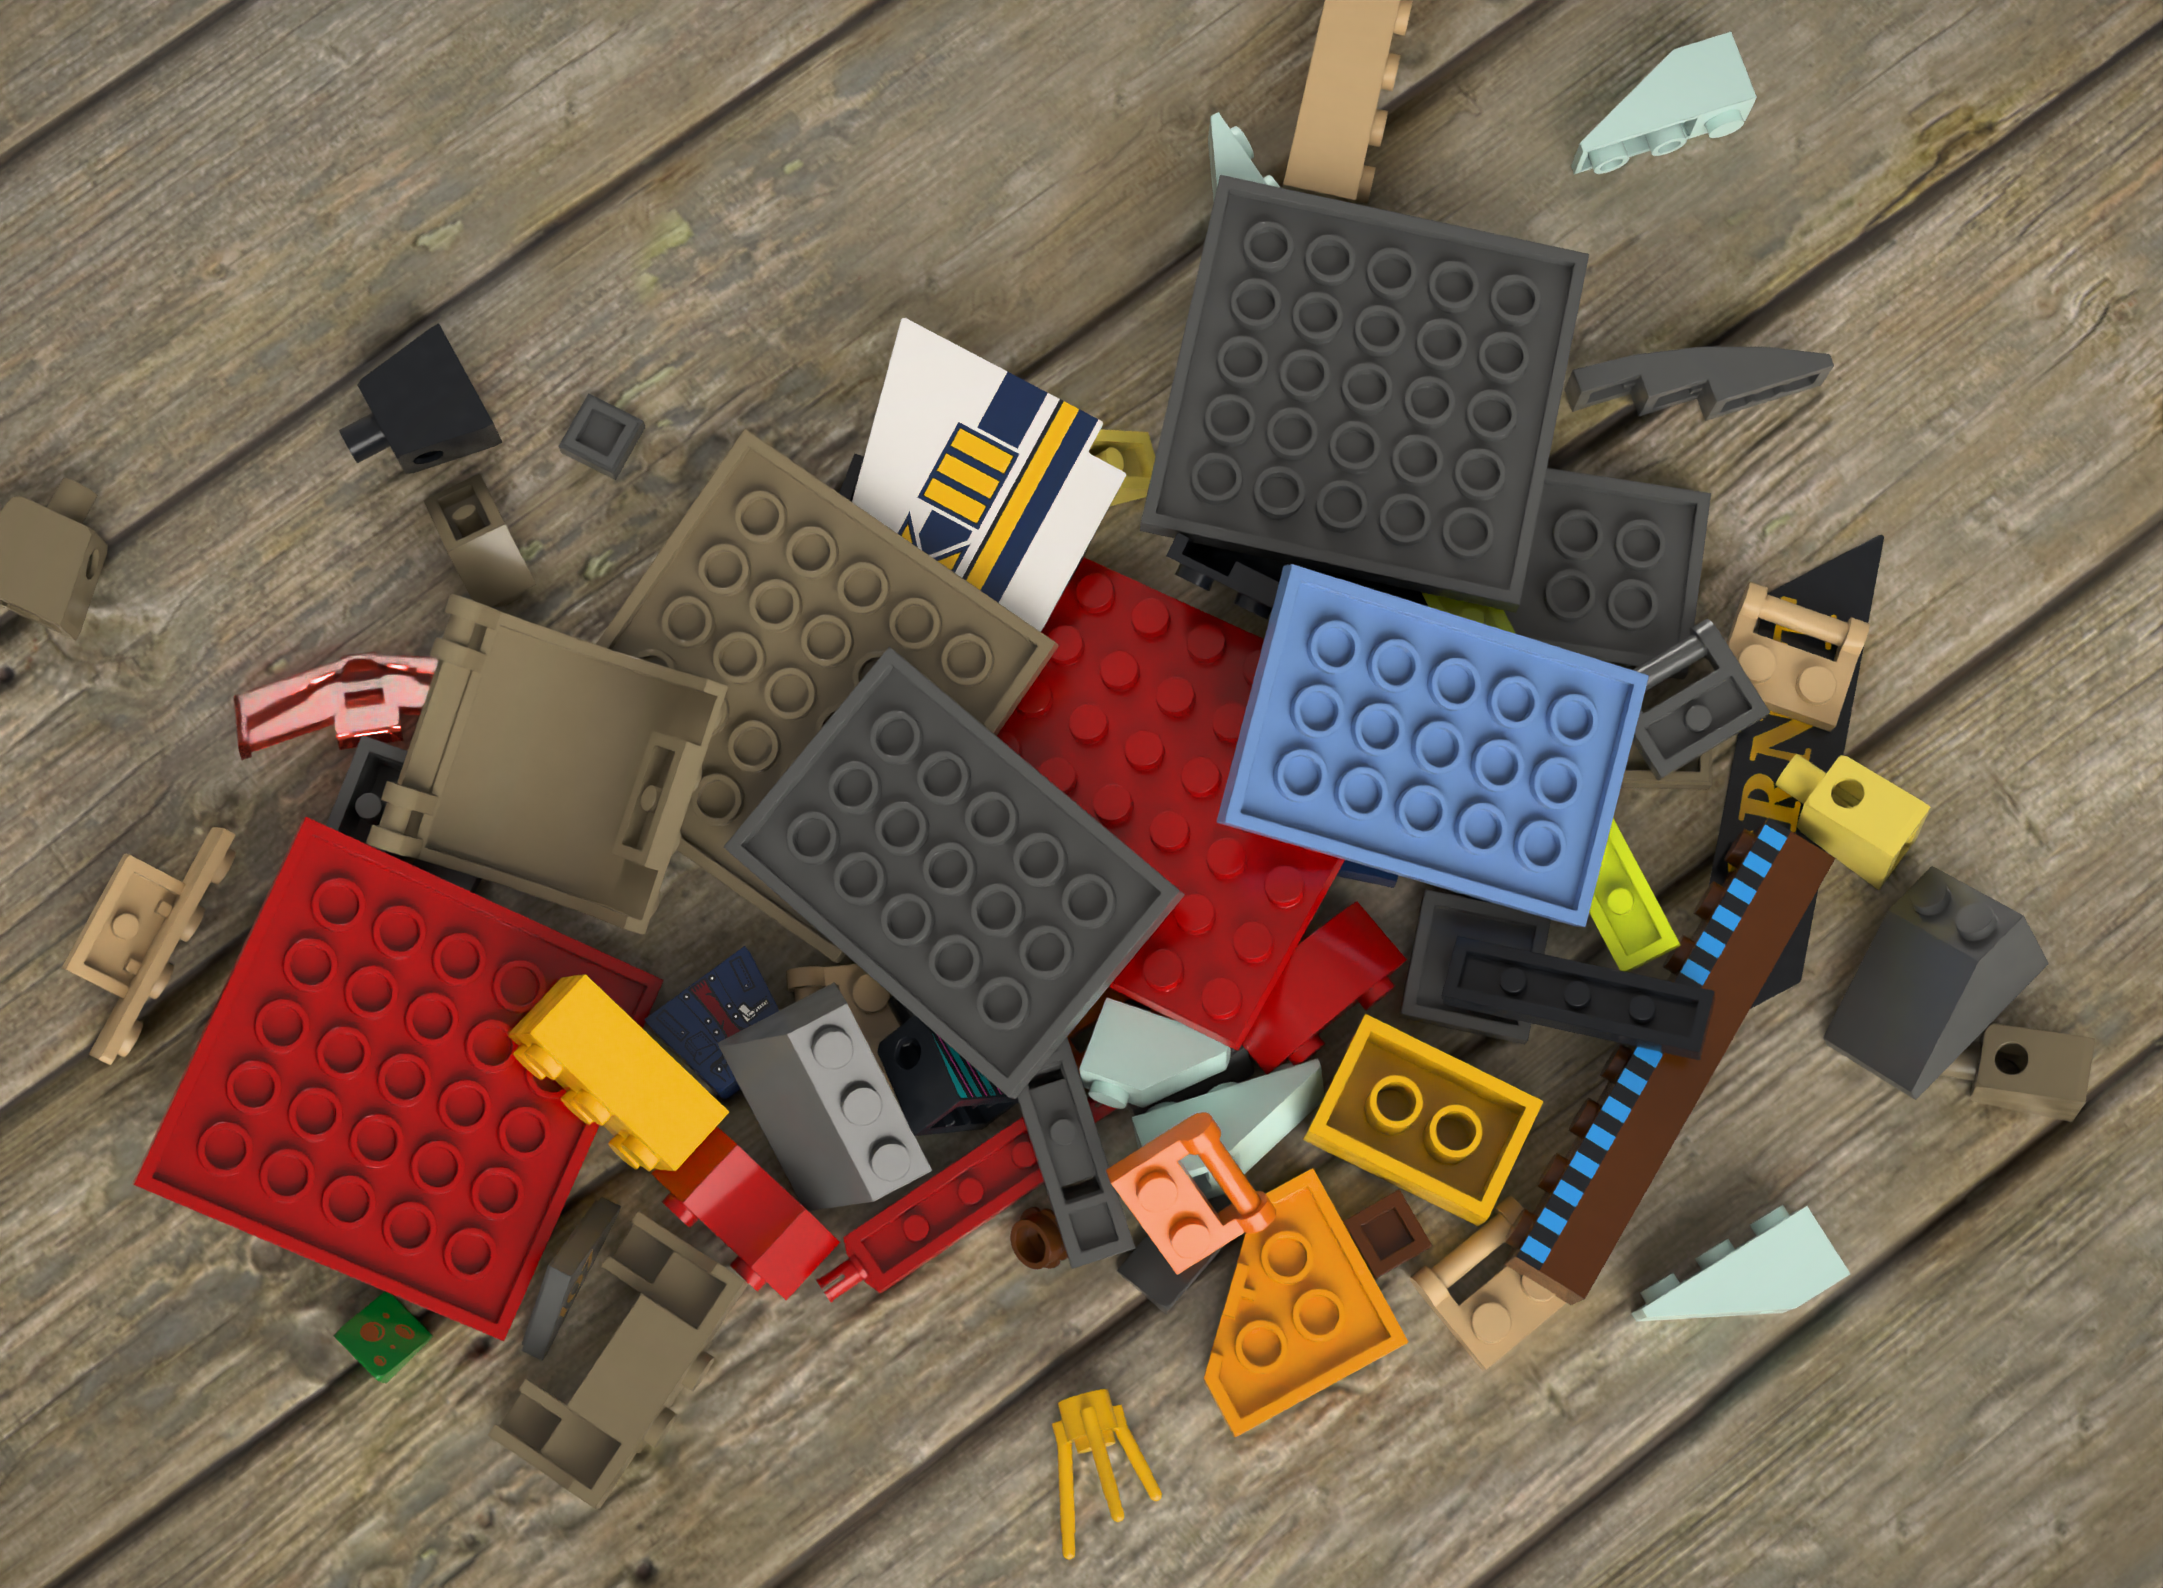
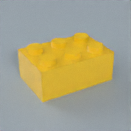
M586 974L560 978L508 1034L519 1045L513 1053L515 1058L538 1079L543 1080L547 1076L552 1080H556L567 1091L561 1097V1101L584 1123L590 1125L594 1121L600 1126H604L613 1134L614 1137L608 1145L623 1161L635 1170L642 1166L648 1171L652 1169L676 1171L729 1113L715 1097Z
M1365 1014L1351 1039L1303 1140L1479 1227L1488 1220L1544 1101Z

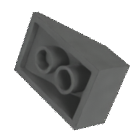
M1931 866L1887 911L1823 1039L1827 1046L1916 1100L2049 963L2024 915Z

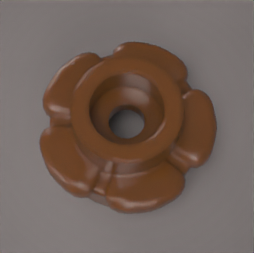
M1038 1207L1026 1209L1022 1213L1020 1221L1013 1225L1010 1234L1011 1245L1015 1255L1025 1266L1031 1269H1051L1059 1266L1060 1262L1068 1257L1053 1211L1049 1208L1040 1210Z

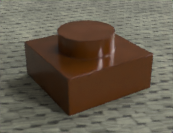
M1400 1189L1343 1221L1374 1280L1432 1247L1431 1242Z

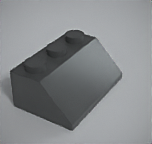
M835 982L717 1043L801 1205L808 1211L874 1202L932 1171L853 1013Z

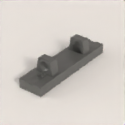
M1066 1037L1018 1095L1017 1101L1071 1269L1135 1249L1118 1193L1110 1183L1106 1173L1109 1165L1068 1038ZM1093 1177V1179L1087 1180L1081 1184L1063 1188V1186Z

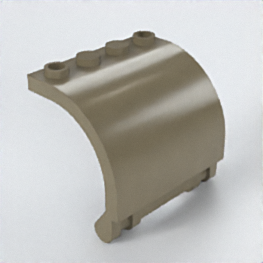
M450 594L444 611L450 614L443 638H435L429 655L439 659L398 782H386L381 800L387 803L379 826L372 824L366 844L482 878L582 912L622 929L645 935L650 918L659 906L660 888L671 855L677 850L681 840V826L692 793L697 789L701 781L702 763L712 733L721 721L723 714L722 704L728 686L635 658L509 615L479 602Z

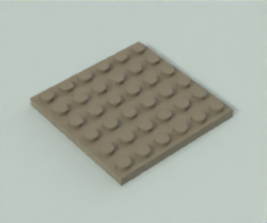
M746 429L743 430L596 643V645L728 686L722 704V718L718 727L712 733L702 763L701 781L697 789L692 793L681 826V840L677 851L835 963H840L845 953L724 848L725 844L888 647H891L996 736L1059 647L1049 637Z

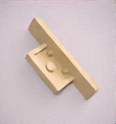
M213 827L182 882L129 854L122 856L62 966L63 969L119 997L89 1053L90 1056L111 1065L117 1054L125 1057L133 1048L143 1027V1023L136 1019L147 998L157 999L165 989L174 970V965L168 962L179 939L187 942L193 936L204 916L205 908L198 904L210 882L218 885L226 876L234 861L236 851L229 848L235 838L234 833L225 828Z

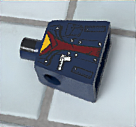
M744 946L644 1020L667 1047L725 1100L741 1088L717 1043L778 1012L779 1009L751 953Z

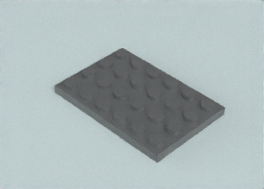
M888 647L724 846L729 853L1005 1095L1012 1099L1018 1097L1185 895L891 647Z

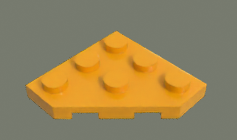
M1313 1168L1266 1193L1276 1208L1274 1220L1265 1229L1256 1233H1245L1203 1377L1205 1385L1234 1438L1409 1342Z

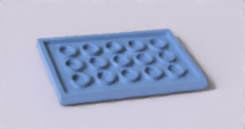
M1294 564L1283 566L1217 823L1568 925L1586 927L1649 675Z

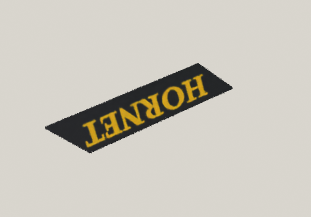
M1878 535L1767 594L1844 622H1848L1852 617L1868 623L1884 536ZM1760 619L1758 635L1832 661L1834 660L1838 648L1837 645ZM1863 649L1858 657L1837 725L1831 732L1770 711L1765 718L1738 733L1709 886L1713 881L1722 885L1730 872L1732 865L1725 862L1724 859L1739 833L1744 828L1753 832L1768 818L1825 851L1796 827L1804 804L1775 784L1785 767L1796 754H1799L1826 773L1840 755H1844ZM1818 890L1750 1009L1801 982Z

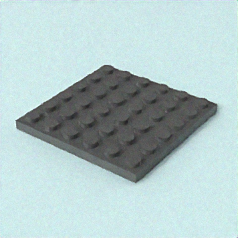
M1220 175L1142 514L1140 531L1174 539L1176 534L1180 533L1194 540L1193 543L1516 613L1520 606L1589 254Z

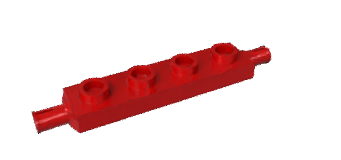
M1090 1096L1087 1097L1095 1123L1117 1109L1104 1104L1095 1107L1100 1102L1092 1099ZM1023 1117L844 1236L846 1254L849 1259L822 1277L815 1279L821 1289L824 1290L842 1277H845L824 1292L831 1303L834 1302L833 1300L863 1280L880 1294L1044 1184Z

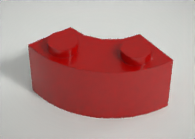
M1358 901L1354 902L1297 945L1243 1041L1242 1046L1266 1074H1270L1288 1060L1293 1066L1305 1063L1326 1044L1319 1035L1358 1003H1360L1365 1011L1369 1010L1395 988L1394 983L1388 977L1407 959Z
M717 1126L676 1171L655 1169L651 1173L670 1191L662 1203L689 1228L698 1220L702 1221L738 1255L729 1266L757 1292L768 1283L787 1301L840 1243L803 1205Z

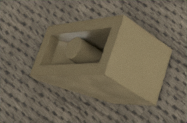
M480 473L423 500L446 551L473 601L489 607H503L513 603L525 590L536 585Z

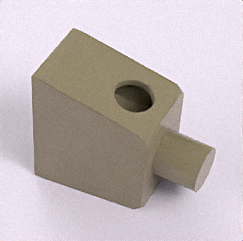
M63 478L47 508L20 495H15L10 498L0 511V606L75 641L81 633L108 552V544L97 532L83 525L98 496L96 493L73 480Z
M1991 1023L1981 1033L1979 1042L1973 1041L1941 1075L1971 1080L1970 1100L1974 1102L2073 1122L2086 1103L2095 1038ZM1995 1061H2010L2017 1068L2018 1074L2008 1075L2001 1072L1997 1068Z

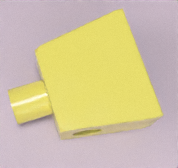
M1796 754L1785 767L1775 784L1804 804L1796 826L1800 832L1878 890L1881 889L1916 841L1931 808L1920 799L1844 755H1840L1826 773L1799 754Z

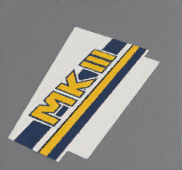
M902 318L852 503L1041 632L1123 483L1126 473L1089 453L1093 442L1103 426L1101 420L906 318Z

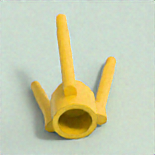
M1108 1389L1082 1393L1058 1402L1062 1420L1052 1423L1058 1449L1062 1554L1068 1560L1075 1556L1072 1443L1075 1442L1078 1454L1092 1451L1103 1493L1107 1500L1111 1518L1114 1521H1122L1124 1519V1511L1106 1449L1107 1446L1116 1443L1113 1431L1151 1500L1159 1501L1162 1498V1492L1152 1475L1153 1473L1127 1425L1122 1404L1112 1406Z

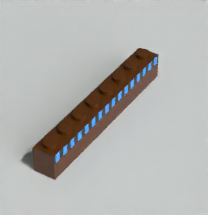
M1770 818L1753 832L1744 828L1739 833L1724 859L1725 862L1732 865V868L1723 884L1720 885L1713 881L1694 910L1693 914L1702 919L1691 939L1682 935L1678 939L1681 946L1670 951L1663 964V968L1671 972L1667 981L1715 991V1002L1701 1060L1632 1045L1627 1047L1622 1043L1617 1045L1601 1071L1600 1076L1609 1082L1598 1101L1587 1098L1569 1127L1568 1131L1577 1136L1565 1157L1556 1153L1538 1180L1537 1187L1545 1191L1537 1207L1533 1213L1524 1208L1511 1226L1504 1241L1513 1247L1504 1262L1506 1266L1551 1291L1556 1297L1569 1305L1578 1303L1587 1297L1832 866L1835 857Z

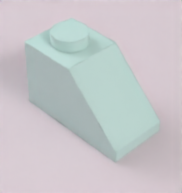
M1106 997L1079 1068L1080 1078L1083 1087L1090 1089L1088 1095L1104 1105L1124 1109L1126 1104L1130 1103L1144 1108L1225 1071L1231 1058V1048L1178 1021Z

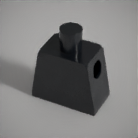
M440 324L429 328L359 381L357 385L372 413L339 430L356 463L391 447L406 474L416 473L502 443L493 421Z

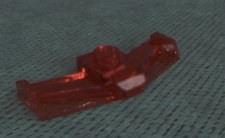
M375 651L343 655L337 661L234 695L237 742L241 760L251 758L252 752L335 724L339 750L357 748L362 735L383 743L404 741L400 714H421L439 659L431 656L378 654Z

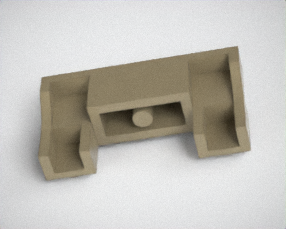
M639 1211L636 1212L630 1221L634 1225L612 1257L608 1255L601 1267L639 1291L641 1295L568 1405L531 1380L525 1379L518 1389L521 1394L501 1424H495L488 1434L489 1437L595 1509L601 1508L636 1453H640L646 1443L656 1448L666 1436L678 1415L669 1408L684 1386L694 1391L705 1377L715 1359L707 1353L714 1342L712 1338L748 1285L744 1279Z

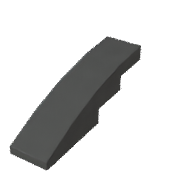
M1693 347L1636 354L1574 369L1564 390L1572 412L1631 394L1639 416L1697 399L1704 419L1708 421L1821 386L1834 367V363L1830 354L1782 348Z

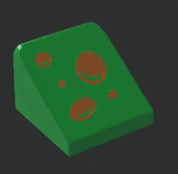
M386 1291L345 1323L333 1335L376 1380L386 1384L434 1337L393 1294Z

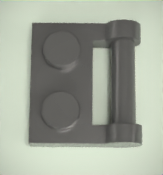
M1705 619L1691 627L1690 636L1633 669L1634 671L1649 675L1645 692L1703 657L1710 662L1715 670L1649 711L1643 713L1640 710L1633 742L1657 781L1765 718L1770 713L1719 630L1709 619Z

